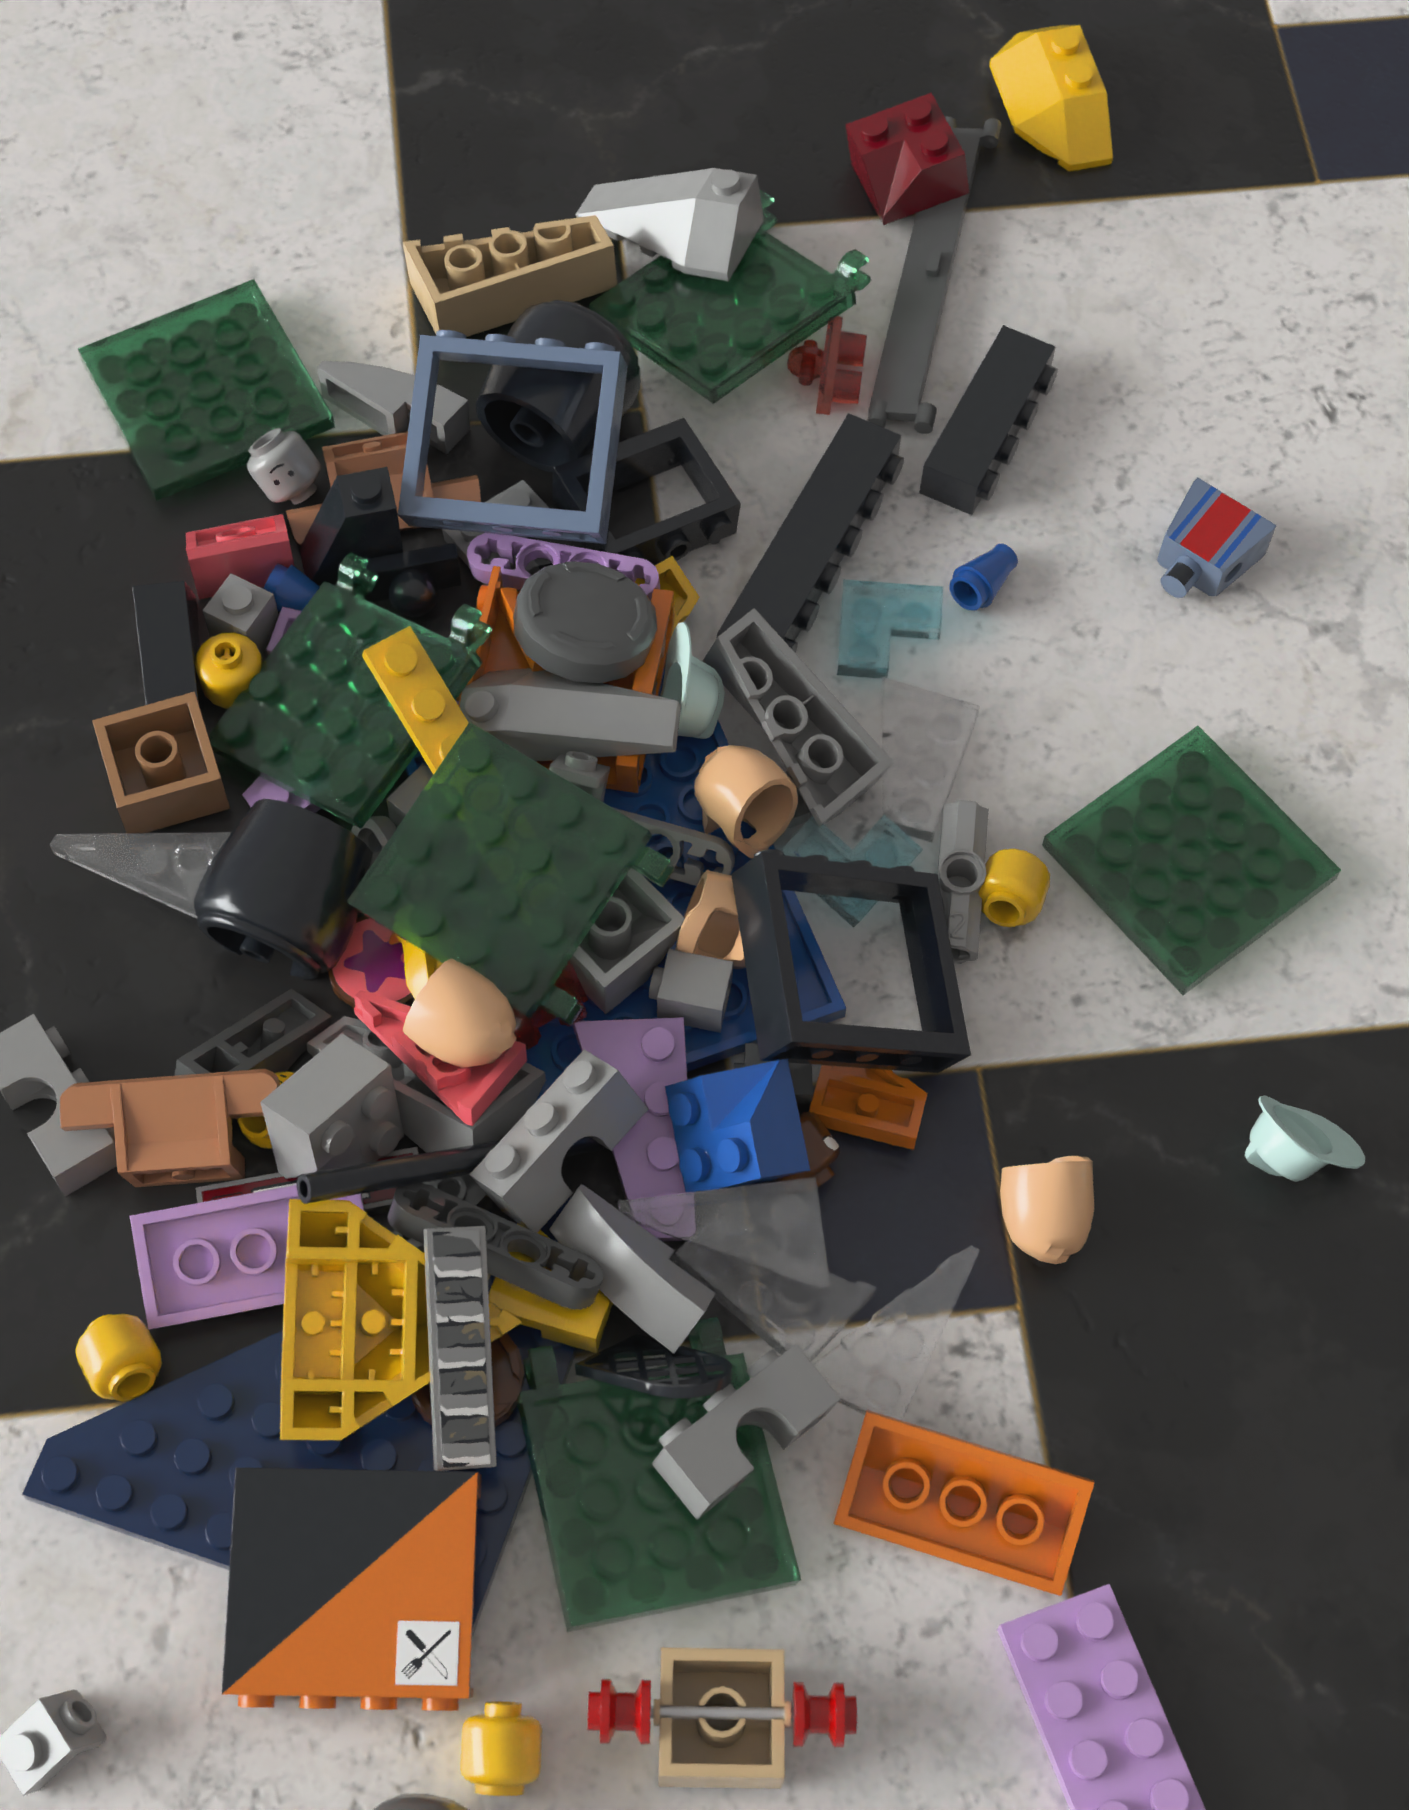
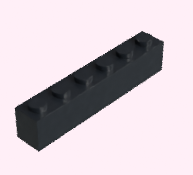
M848 413L719 629L717 637L755 608L788 646L796 652L798 643L795 640L801 630L808 632L814 624L820 607L817 603L823 592L830 594L839 579L841 572L839 564L844 555L852 557L862 537V530L860 528L865 519L872 521L877 515L883 500V493L881 491L885 484L893 485L901 472L904 457L899 456L900 434Z

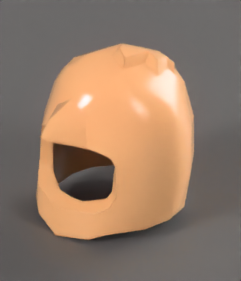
M728 745L717 747L716 750L705 757V762L700 768L694 783L695 796L703 809L702 824L705 833H711L721 827L727 839L739 851L751 859L754 858L755 853L768 850L785 832L794 817L798 805L797 788L788 775L762 752L745 746ZM742 821L748 823L757 831L750 838L742 837Z
M706 870L701 876L686 909L685 919L681 925L676 942V950L732 961L733 969L746 968L732 876Z
M451 958L445 961L431 975L416 996L406 1016L403 1032L424 1051L441 1061L465 1068L493 1063L504 1051L511 1048L516 1040L514 1031L517 1023L508 999L492 981L475 969Z
M1064 1156L1055 1158L1049 1163L1002 1168L1000 1189L1002 1213L1011 1240L1023 1252L1041 1262L1051 1264L1064 1263L1070 1255L1079 1252L1086 1243L1094 1214L1093 1164L1090 1158Z

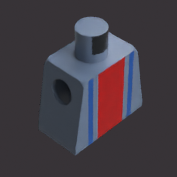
M1197 477L1171 522L1160 548L1157 561L1160 566L1167 569L1160 580L1162 587L1167 593L1176 598H1183L1193 586L1209 596H1218L1264 557L1277 525Z

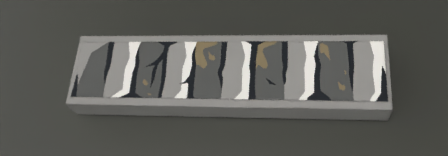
M485 1226L423 1229L434 1470L446 1471L496 1467Z

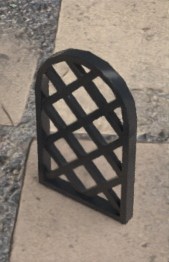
M636 1334L575 1363V1373L578 1376L666 1398H694L710 1395L726 1388L731 1384L733 1378L732 1364L727 1358L681 1345L675 1353H672L656 1339ZM665 1355V1357L644 1359L643 1356ZM636 1357V1360L615 1362V1359ZM696 1363V1365L675 1367V1364ZM667 1365V1368L646 1370V1367ZM638 1368L636 1371L617 1372V1369ZM714 1371H723V1372H724V1373H722V1374H712V1375H707V1374H706V1372H714ZM692 1373H698V1374H699V1376L680 1377V1378L677 1377V1375H681V1374H692ZM649 1377H670L669 1379L648 1380Z

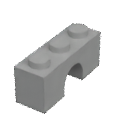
M32 1014L0 1033V1091L12 1111L34 1099L47 1098L57 1102L56 1109L51 1118L27 1134L66 1197L117 1166L114 1128L64 1131L60 1128V1097L62 1093L72 1084L89 1082L81 1068L72 1073L69 1071L63 1058L71 1053L57 1029L52 1026L44 1031L36 1016Z
M584 1049L469 1175L505 1215L522 1227L538 1233L573 1194L563 1181L561 1175L562 1162L569 1148L581 1138L589 1136L611 1151L647 1112L648 1108L619 1070Z
M796 1344L781 1356H778L773 1349L767 1352L746 1371L751 1377L749 1381L737 1390L732 1384H729L723 1390L716 1392L703 1405L708 1411L707 1414L693 1425L687 1417L683 1418L659 1439L664 1448L652 1465L696 1520L738 1488L755 1469L738 1447L736 1440L737 1427L743 1425L759 1426L768 1431L785 1450L822 1420L841 1399Z

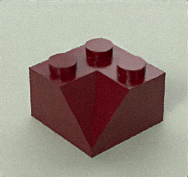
M932 93L846 124L852 166L883 225L969 194L965 153Z

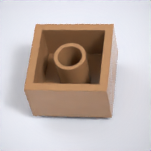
M195 692L92 720L116 807L128 838L230 809Z

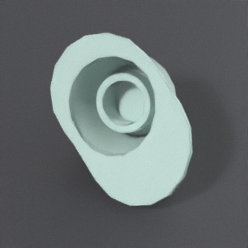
M681 622L675 627L669 643L663 689L660 697L677 700L681 705L678 736L706 739L714 732L723 706L725 691L722 679L717 671L692 656L690 630L686 622Z
M1266 1095L1259 1097V1105L1263 1111L1251 1129V1142L1245 1151V1157L1250 1164L1268 1174L1279 1177L1283 1176L1295 1182L1308 1178L1327 1164L1351 1169H1358L1365 1164V1155L1360 1146L1336 1124L1320 1115L1282 1104Z

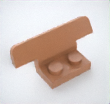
M408 431L322 447L330 487L337 476L388 467L398 513ZM426 465L423 497L481 502L479 478L477 475L431 483L428 466ZM322 504L286 510L294 540L299 546L302 545ZM398 516L400 531L422 528L409 526Z
M255 1069L75 1083L70 1085L60 1097V1128L64 1131L114 1128L118 1174L134 1187L245 1179V1157L232 1145L231 1119L264 1116L261 1101L279 1087L280 1082L272 1071Z

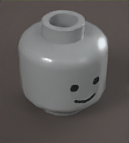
M276 428L260 437L249 448L248 451L251 457L247 463V469L270 501L281 503L291 500L295 505L309 498L317 490L314 481L321 472V464L297 432H282L280 428Z

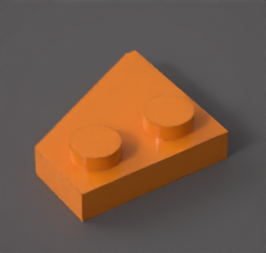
M821 1065L809 1111L814 1112L828 1129L914 1150L928 1093L908 1078L896 1075L892 1070Z

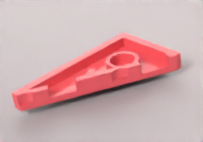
M359 990L354 996L355 1015L467 1125L473 1126L527 1062L526 1044L515 1041L511 1048L504 1051L498 1059L490 1064L461 1068L443 1062L424 1051L404 1034L403 1027L411 1006Z

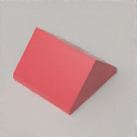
M283 514L186 533V552L199 599L213 597L230 573L258 587H264L272 570L278 563L287 568L290 565H294Z

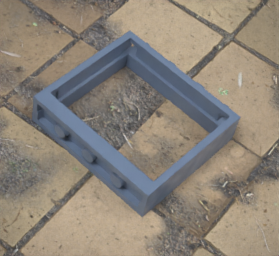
M439 330L436 336L420 335L398 516L409 526L606 544L628 367L621 352L615 351L614 346L599 342L587 343L584 349L565 347L566 344L564 342L550 338H539L535 340V344L516 343V339L502 334H488L485 340L466 339L465 334L452 330ZM440 360L602 374L586 512L423 497Z

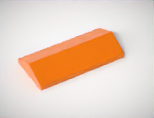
M867 1410L833 1524L1061 1596L1093 1490L1094 1480Z

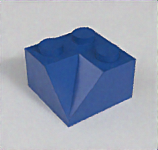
M788 1059L702 1075L665 1086L686 1197L741 1188L810 1171Z

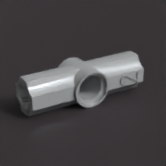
M958 800L955 803L944 804L937 871L953 961L957 964L974 961L978 957L982 898L978 892L987 874L985 853L989 809L980 806L977 802ZM962 876L968 879L972 885L960 888L950 883L948 878Z

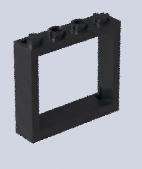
M777 849L763 850L755 853L752 860L731 874L760 1061L788 1059L789 1063L940 1073L971 1056L937 874L917 872L911 866L877 867L872 866V863L866 860L844 863L829 861L828 857L824 855L788 856ZM781 890L899 903L922 1031L803 1021Z

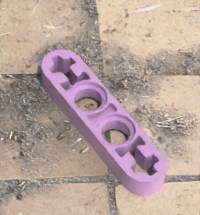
M490 533L478 535L470 542L467 548V558L472 575L478 581L489 584L493 566L501 567L503 587L521 590L526 579L532 576V574L525 570L528 563L537 558H545L550 560L553 565L569 561L598 563L623 573L633 582L636 581V578L645 579V584H640V587L645 591L650 601L653 589H660L659 573L656 567L650 561L642 558L512 535ZM491 552L499 554V558H493L491 564H483L482 559H488ZM510 563L516 564L515 570H511Z

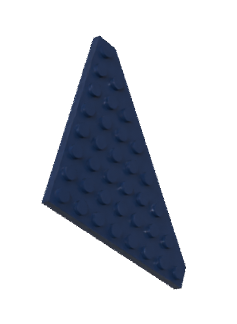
M571 1197L565 1201L540 1229L551 1240L556 1242L558 1241L549 1229ZM490 1275L488 1280V1295L495 1279L493 1275ZM521 1324L507 1333L520 1350L525 1374L521 1400L510 1417L495 1427L496 1467L446 1470L478 1472L482 1475L481 1499H477L472 1637L578 1350L576 1347L542 1338L541 1330ZM282 1330L46 1439L22 1495L27 1500L229 1570L236 1467L435 1471L432 1425L427 1423L414 1406L410 1395L341 1441L280 1440Z

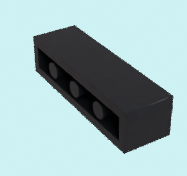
M1002 326L924 463L920 494L969 515H973L981 499L990 500L1000 477V474L996 471L1001 463L1005 465L1010 464L1019 444V438L1016 435L1020 428L1025 430L1030 428L1039 403L1035 402L1040 393L1047 396L1053 386L1058 372V368L1052 366L1056 346L1007 326Z

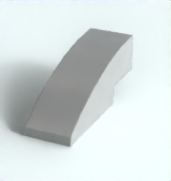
M322 361L317 366L323 398L382 435L408 431L415 375L386 367L354 362ZM437 384L429 444L447 455L470 430L468 400Z
M583 1184L579 1186L549 1229L560 1244L591 1257L601 1266L604 1275L599 1290L640 1328L672 1353H675L716 1294L669 1260L674 1252L672 1248Z

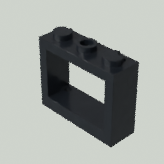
M685 418L678 419L618 443L613 492L681 465L706 504L618 539H615L608 529L606 544L580 542L583 548L642 558L650 561L655 566L671 556L677 561L688 552L710 543L719 544L722 538L736 533L741 503ZM593 453L553 468L552 498L559 509L586 512Z

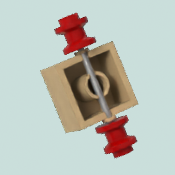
M661 1647L660 1699H654V1706H651V1680L642 1679L636 1692H617L611 1679H601V1692H589L588 1731H600V1744H610L616 1731H635L641 1745H650V1719H653V1726H660L658 1787L781 1789L785 1778V1728H790L792 1721L793 1747H803L809 1734H828L833 1747L843 1748L845 1735H856L857 1700L856 1696H845L844 1683L834 1682L828 1695H809L803 1682H793L791 1708V1701H785L784 1649Z

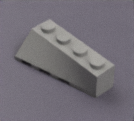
M755 608L717 637L702 662L717 671L724 687L767 733L819 827L841 814L874 786L893 765L894 761Z

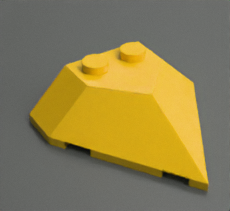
M289 1199L281 1363L280 1440L341 1441L430 1383L425 1254L398 1234L396 1236L373 1220L365 1211L349 1200H324L304 1204L300 1199ZM489 1301L490 1339L493 1342L522 1323V1321Z

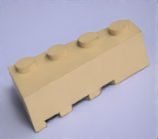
M596 215L536 223L533 231L523 233L506 227L492 229V237L463 241V235L456 234L443 236L444 244L422 247L420 240L403 242L410 284L435 333L439 330H452L461 332L468 337L514 322L532 305L554 300L575 302L617 288L614 245Z

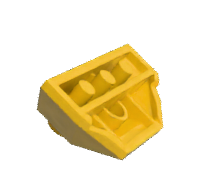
M1059 25L1018 32L990 60V68L1014 132L1042 153L1057 159L1058 164L1068 172L1112 164L1113 152L1107 91L1081 26Z

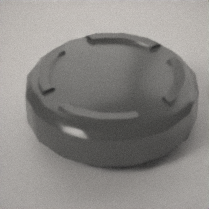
M569 561L542 568L526 579L517 596L513 613L514 635L525 654L546 671L579 682L604 683L627 677L644 665L657 632L656 610L645 591L623 573L598 563Z

